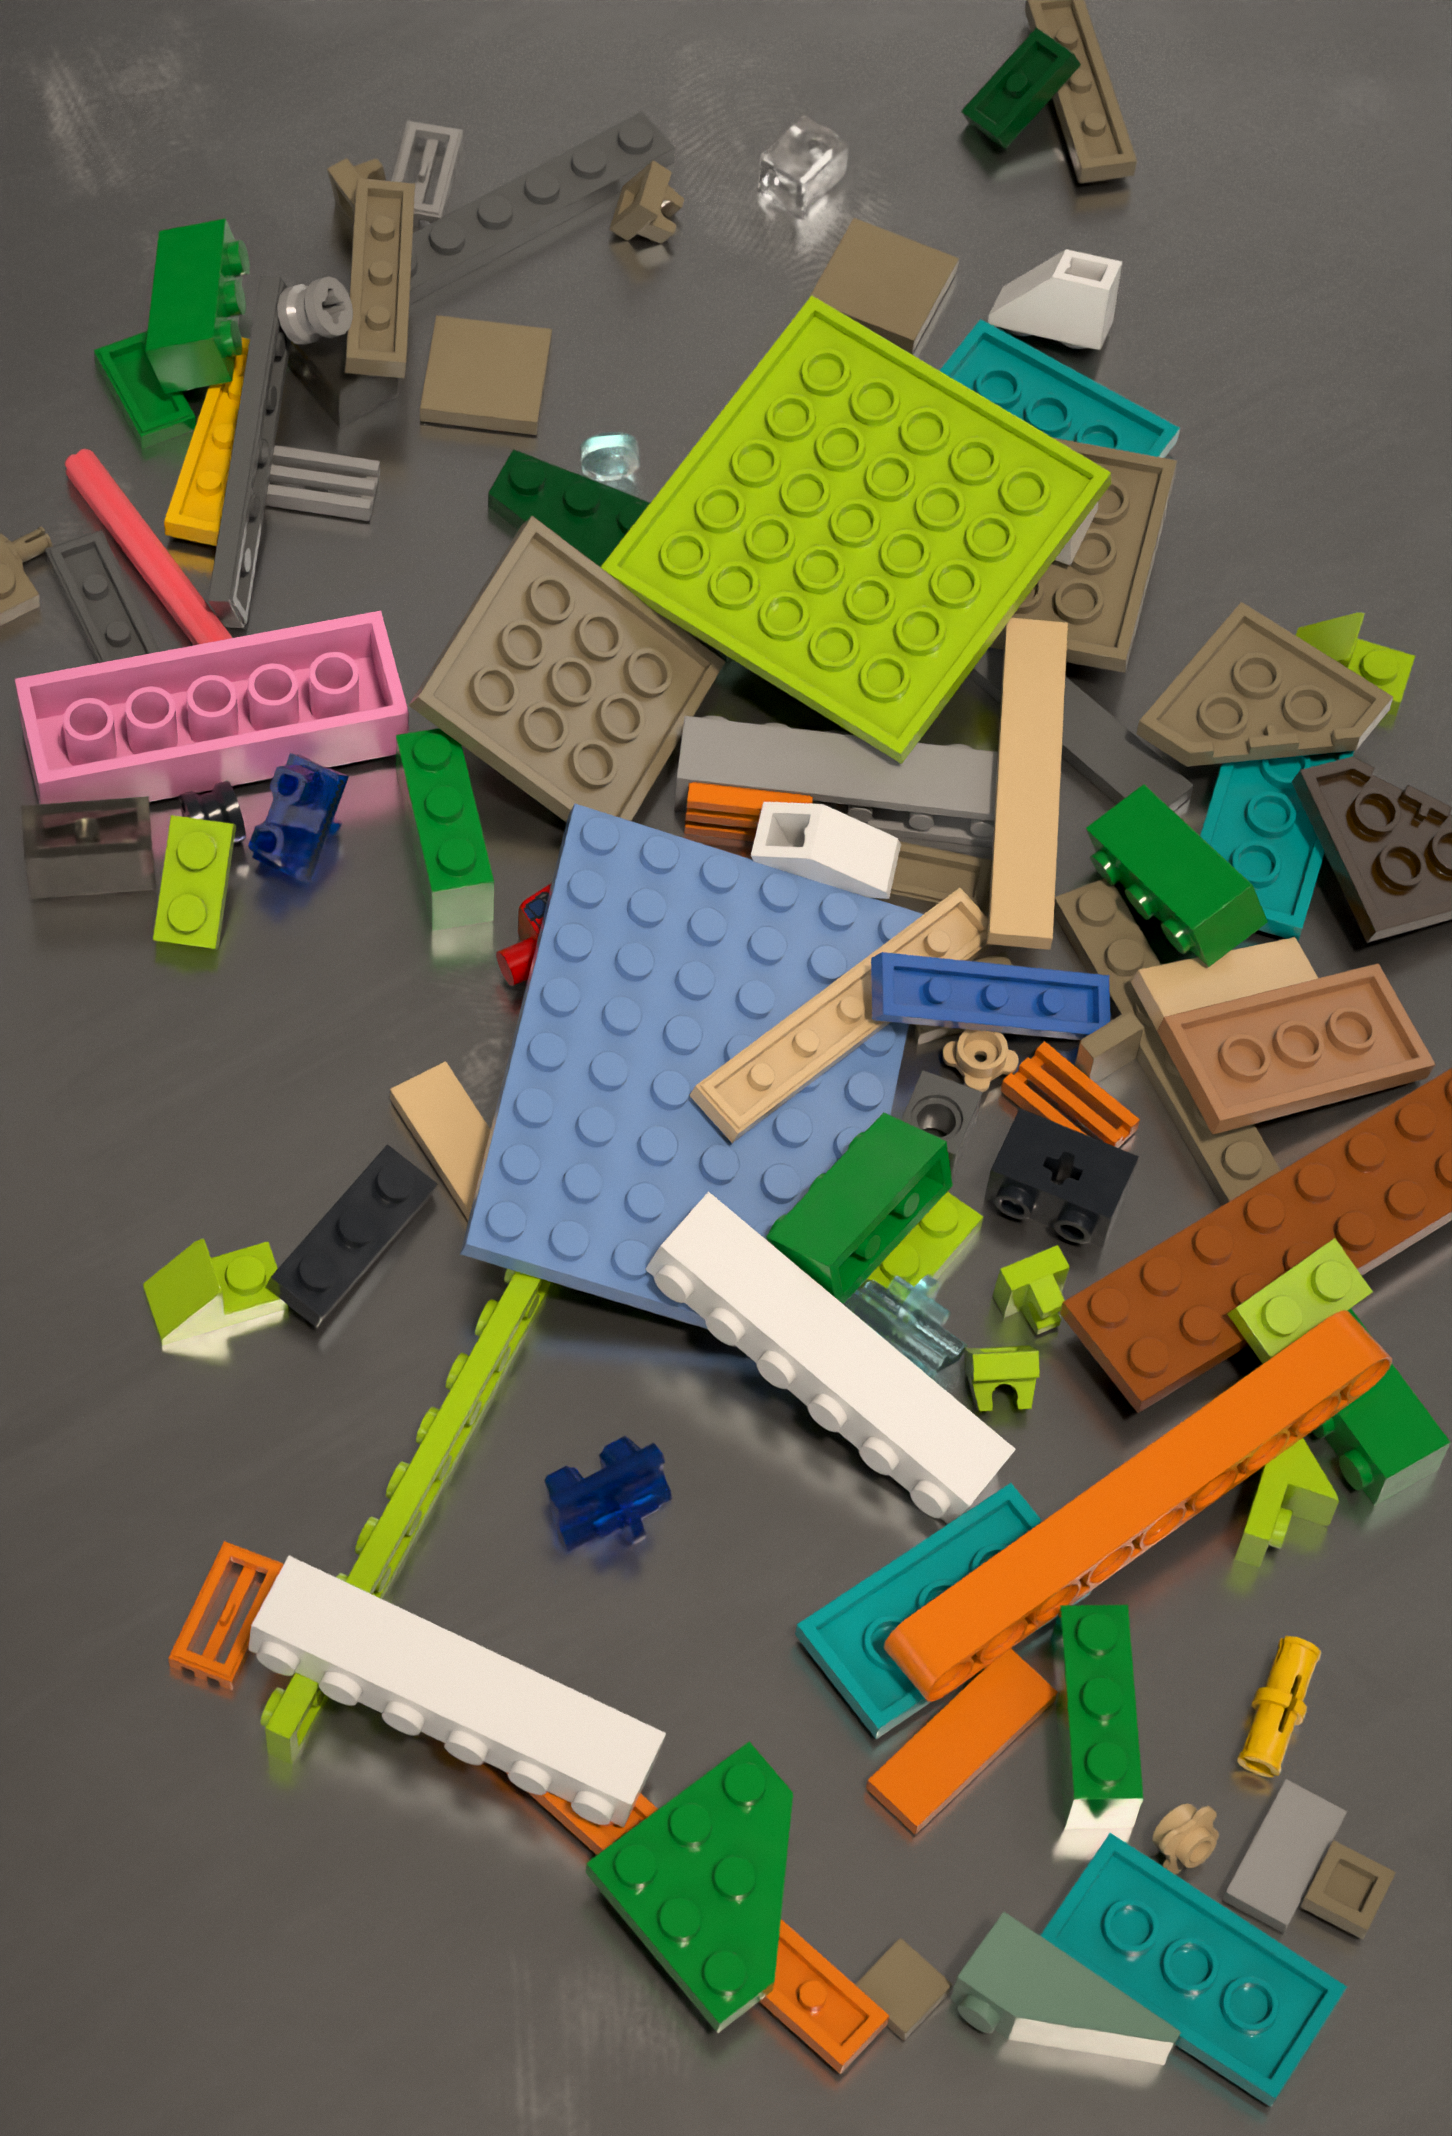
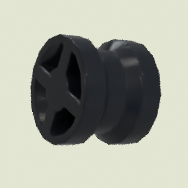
M229 781L215 784L211 792L198 795L193 791L179 795L182 817L236 825L234 844L246 840V830L241 809Z

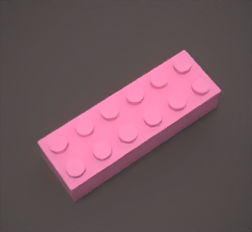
M381 611L15 679L19 717L43 822L177 797L190 791L195 793L212 790L215 784L229 781L231 786L396 755V735L409 733V712Z

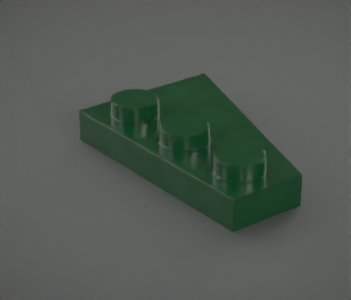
M515 449L512 450L488 492V507L517 530L520 529L525 521L533 516L599 567L603 565L651 503Z

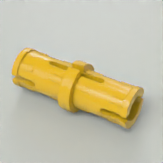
M1293 1636L1281 1637L1264 1688H1259L1255 1692L1252 1707L1256 1712L1242 1751L1237 1758V1762L1241 1767L1254 1774L1270 1778L1274 1777V1775L1279 1776L1281 1764L1294 1726L1300 1725L1304 1721L1307 1706L1303 1701L1315 1666L1321 1657L1320 1649L1313 1643Z

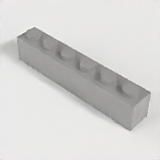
M685 716L677 771L674 811L686 812L689 783L693 782L810 795V797H813L812 804H824L894 837L993 848L998 752L976 750L963 744L941 746L917 743L901 764L859 737L841 730L820 732L790 728L780 723L760 725L729 721L720 716H705L702 718Z

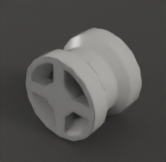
M328 276L312 281L309 286L299 284L285 288L280 294L278 301V318L283 331L291 341L299 345H306L318 341L321 336L332 338L345 334L351 327L353 308L350 296L344 285L337 279Z

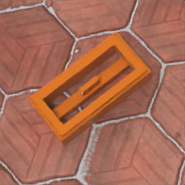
M689 783L684 834L754 842L763 802L812 804L813 797H810V795L715 784Z
M1045 1041L1036 1049L1035 1055L1031 1059L1027 1057L1019 1065V1069L1015 1074L1010 1073L1002 1081L1001 1092L1021 1109L1085 1134L1026 1085L1031 1081L1057 1102L1058 1107L1074 1121H1080L1105 1143L1117 1148L1138 1129L1140 1122L1138 1117Z
M224 1541L169 1655V1667L179 1671L187 1668L194 1671L195 1677L205 1681L209 1677L219 1681L221 1687L232 1691L251 1652L248 1650L251 1625L284 1564ZM233 1563L243 1565L244 1567L202 1655L192 1652ZM258 1572L266 1574L225 1663L218 1662L217 1659Z

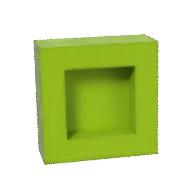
M1058 1245L1001 1268L992 1295L1004 1318L1022 1311L1036 1335L1058 1327L1061 1323L1058 1312L1061 1311L1062 1303L1065 1301L1062 1290L1070 1266Z
M1029 1345L964 1348L965 1375L968 1376L975 1408L979 1412L993 1410L992 1393L997 1386L1002 1384H1009L1013 1388L1014 1406L1017 1409H1032L1036 1378L1040 1377L1038 1350Z

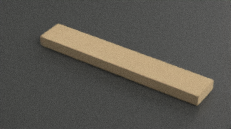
M1011 618L1005 625L987 944L1051 949L1054 923L1068 623Z
M958 888L698 1083L689 1096L731 1143L735 1142L891 1023L872 1020V957L881 952L972 961L992 946L987 944L989 918L961 888Z

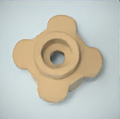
M966 1029L960 1035L958 1042H948L943 1049L942 1057L945 1064L956 1067L965 1078V1086L981 1092L988 1090L992 1080L1002 1074H1013L1018 1067V1056L1014 1051L1008 1050L1007 1041L1001 1032ZM983 1055L986 1057V1060L978 1062L975 1056Z
M1183 1804L1170 1811L1161 1820L1154 1831L1153 1844L1166 1856V1860L1162 1865L1173 1874H1177L1185 1866L1187 1868H1194L1200 1865L1211 1855L1219 1837V1832L1213 1827V1821L1217 1813L1212 1807L1205 1806L1197 1810L1192 1804Z

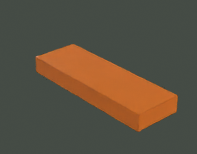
M1012 1649L1008 1650L990 1663L868 1779L866 1789L916 1835L1055 1702L1058 1691Z

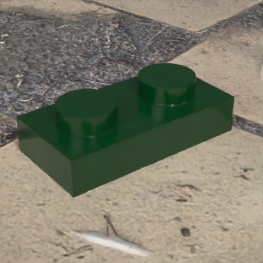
M1036 27L961 110V113L972 126L1006 149L1076 72L1081 64L1073 52Z

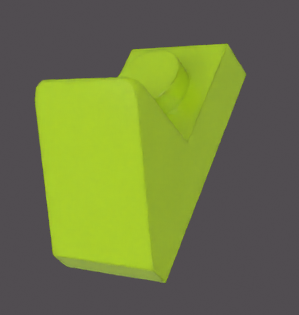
M1362 612L1306 625L1297 629L1295 636L1393 696L1387 714L1397 716L1415 659L1414 655L1358 639L1365 615Z
M204 1238L199 1239L144 1282L143 1290L162 1346L288 1309V1305L266 1288L270 1277L278 1269L269 1242L211 1258Z
M1303 1438L1264 1466L1235 1560L1260 1568L1268 1545L1281 1549L1292 1515L1323 1526L1330 1525L1339 1503L1338 1496Z

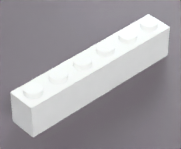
M709 1191L663 1242L645 1269L654 1276L656 1285L667 1297L679 1303H686L705 1319L707 1328L718 1340L730 1346L736 1345L756 1362L758 1371L769 1383L781 1389L787 1388L808 1406L811 1417L820 1426L832 1432H839L859 1449L861 1458L870 1468L880 1474L890 1475L910 1492L911 1499L915 1505L933 1518H941L949 1524L961 1516L1016 1450Z
M291 1556L287 1557L251 1625L248 1650L256 1653L258 1661L268 1669L286 1676H291L294 1672L319 1683L320 1690L331 1699L345 1705H356L357 1702H360L381 1712L383 1720L396 1730L409 1735H418L421 1731L444 1742L446 1750L456 1758L473 1765H481L483 1761L507 1772L510 1781L519 1788L537 1795H544L548 1791L571 1802L572 1809L578 1815L596 1824L607 1825L611 1821L621 1827L625 1826L658 1758L666 1735L663 1731Z

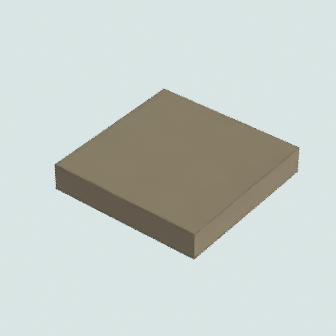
M853 218L809 298L811 295L903 350L913 353L957 272L959 258Z
M436 315L420 405V421L537 435L552 343V329Z

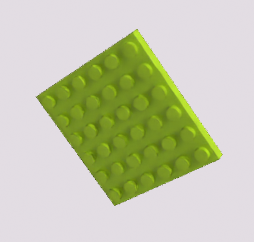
M811 295L600 568L618 580L655 612L902 764L1111 485V472Z

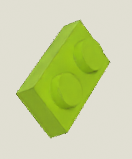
M171 815L153 935L154 941L214 950L219 949L236 825Z
M947 1192L860 1287L868 1293H871L874 1288L879 1287V1293L884 1291V1297L890 1295V1301L896 1299V1305L902 1303V1309L907 1307L909 1313L978 1233L982 1226L983 1216Z
M1334 1238L1227 1314L1259 1360L1264 1364L1336 1312L1349 1310L1373 1293V1291Z

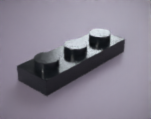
M387 1144L274 1272L266 1288L317 1328L432 1196L438 1183Z

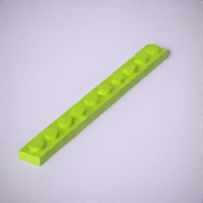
M511 1269L506 1270L504 1282L508 1286L499 1302L490 1299L485 1305L476 1325L475 1335L479 1336V1339L470 1355L461 1352L451 1367L446 1381V1389L450 1390L444 1403L440 1409L433 1406L430 1407L420 1424L416 1436V1443L420 1444L415 1456L410 1464L401 1461L393 1472L385 1495L390 1501L380 1519L372 1516L364 1525L355 1547V1554L360 1556L349 1576L339 1573L336 1578L383 1599L554 1282ZM295 1672L286 1690L277 1687L271 1694L260 1722L265 1727L268 1754L289 1764L294 1763L329 1698L320 1690L319 1683Z

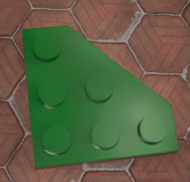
M750 1741L586 1863L585 1873L717 2033L771 1993L775 1982L793 1792Z

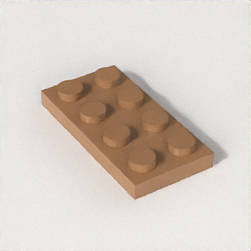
M1379 963L1165 1016L1157 1029L1163 1044L1212 1135L1428 1078L1436 1065Z

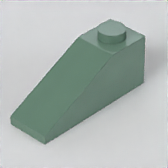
M1006 1912L1001 1914L957 1976L950 1999L959 2005L957 2007L958 2012L969 2024L985 2033H992L995 2030L1008 2040L1164 2065L1171 2056L1181 2034L1175 2027Z

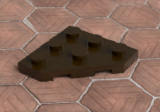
M1349 757L1302 769L1291 782L1366 942L1451 920L1452 815L1450 812L1452 807L1410 785H1407L1402 790L1372 775L1374 767L1355 757Z

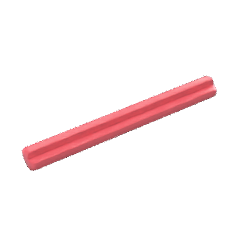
M81 449L77 454L70 455L65 461L67 477L192 644L199 645L233 638L93 451Z

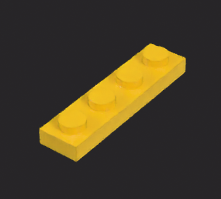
M241 337L242 353L235 356L233 381L210 385L164 520L166 536L217 546L250 343L248 338Z

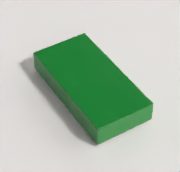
M147 331L94 350L95 364L141 449L195 430L196 417L182 391L164 393L145 352Z

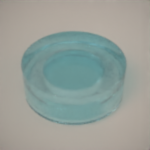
M600 433L586 439L579 448L583 473L596 480L609 481L625 478L633 474L641 463L638 441L634 436L627 433Z

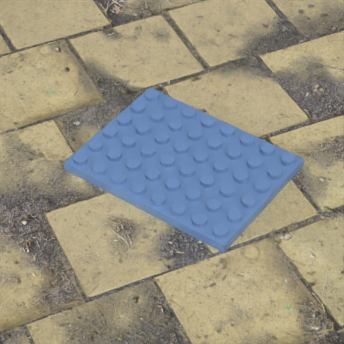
M574 803L568 815L460 1254L708 1329L705 1319L686 1303L673 1301L658 1288L654 1276L645 1270L663 1242L708 1191L766 1239L774 1222L780 1216L788 1214L807 1194L813 1181L820 1174L826 1173L843 1156L856 1135L865 1132L883 1112L891 1115L909 1024L889 1023L733 1143L689 1095L698 1083L924 914L766 866L749 858ZM855 1292L843 1304L850 1311L852 1310Z

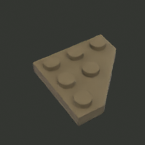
M1241 602L1139 720L1136 734L1185 766L1355 751L1387 714L1393 696Z

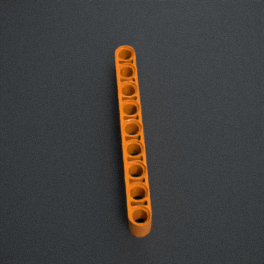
M1342 1310L1336 1312L909 1616L889 1635L885 1641L884 1650L927 1701H935L944 1697L1057 1616L1060 1605H1072L1370 1390L1389 1370L1392 1364V1357L1349 1311Z

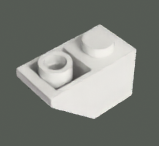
M1065 249L1003 286L989 313L988 323L1004 328L1009 333L1018 336L1035 335L1061 341L1064 345L1075 349L1092 348L1100 350L1113 323L1122 262Z
M763 802L751 857L754 862L868 898L889 899L901 843L898 838L824 804Z

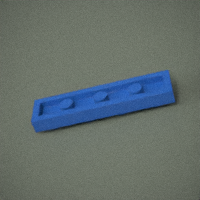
M881 952L871 958L872 1020L1072 1040H1082L1110 1022L1109 975Z

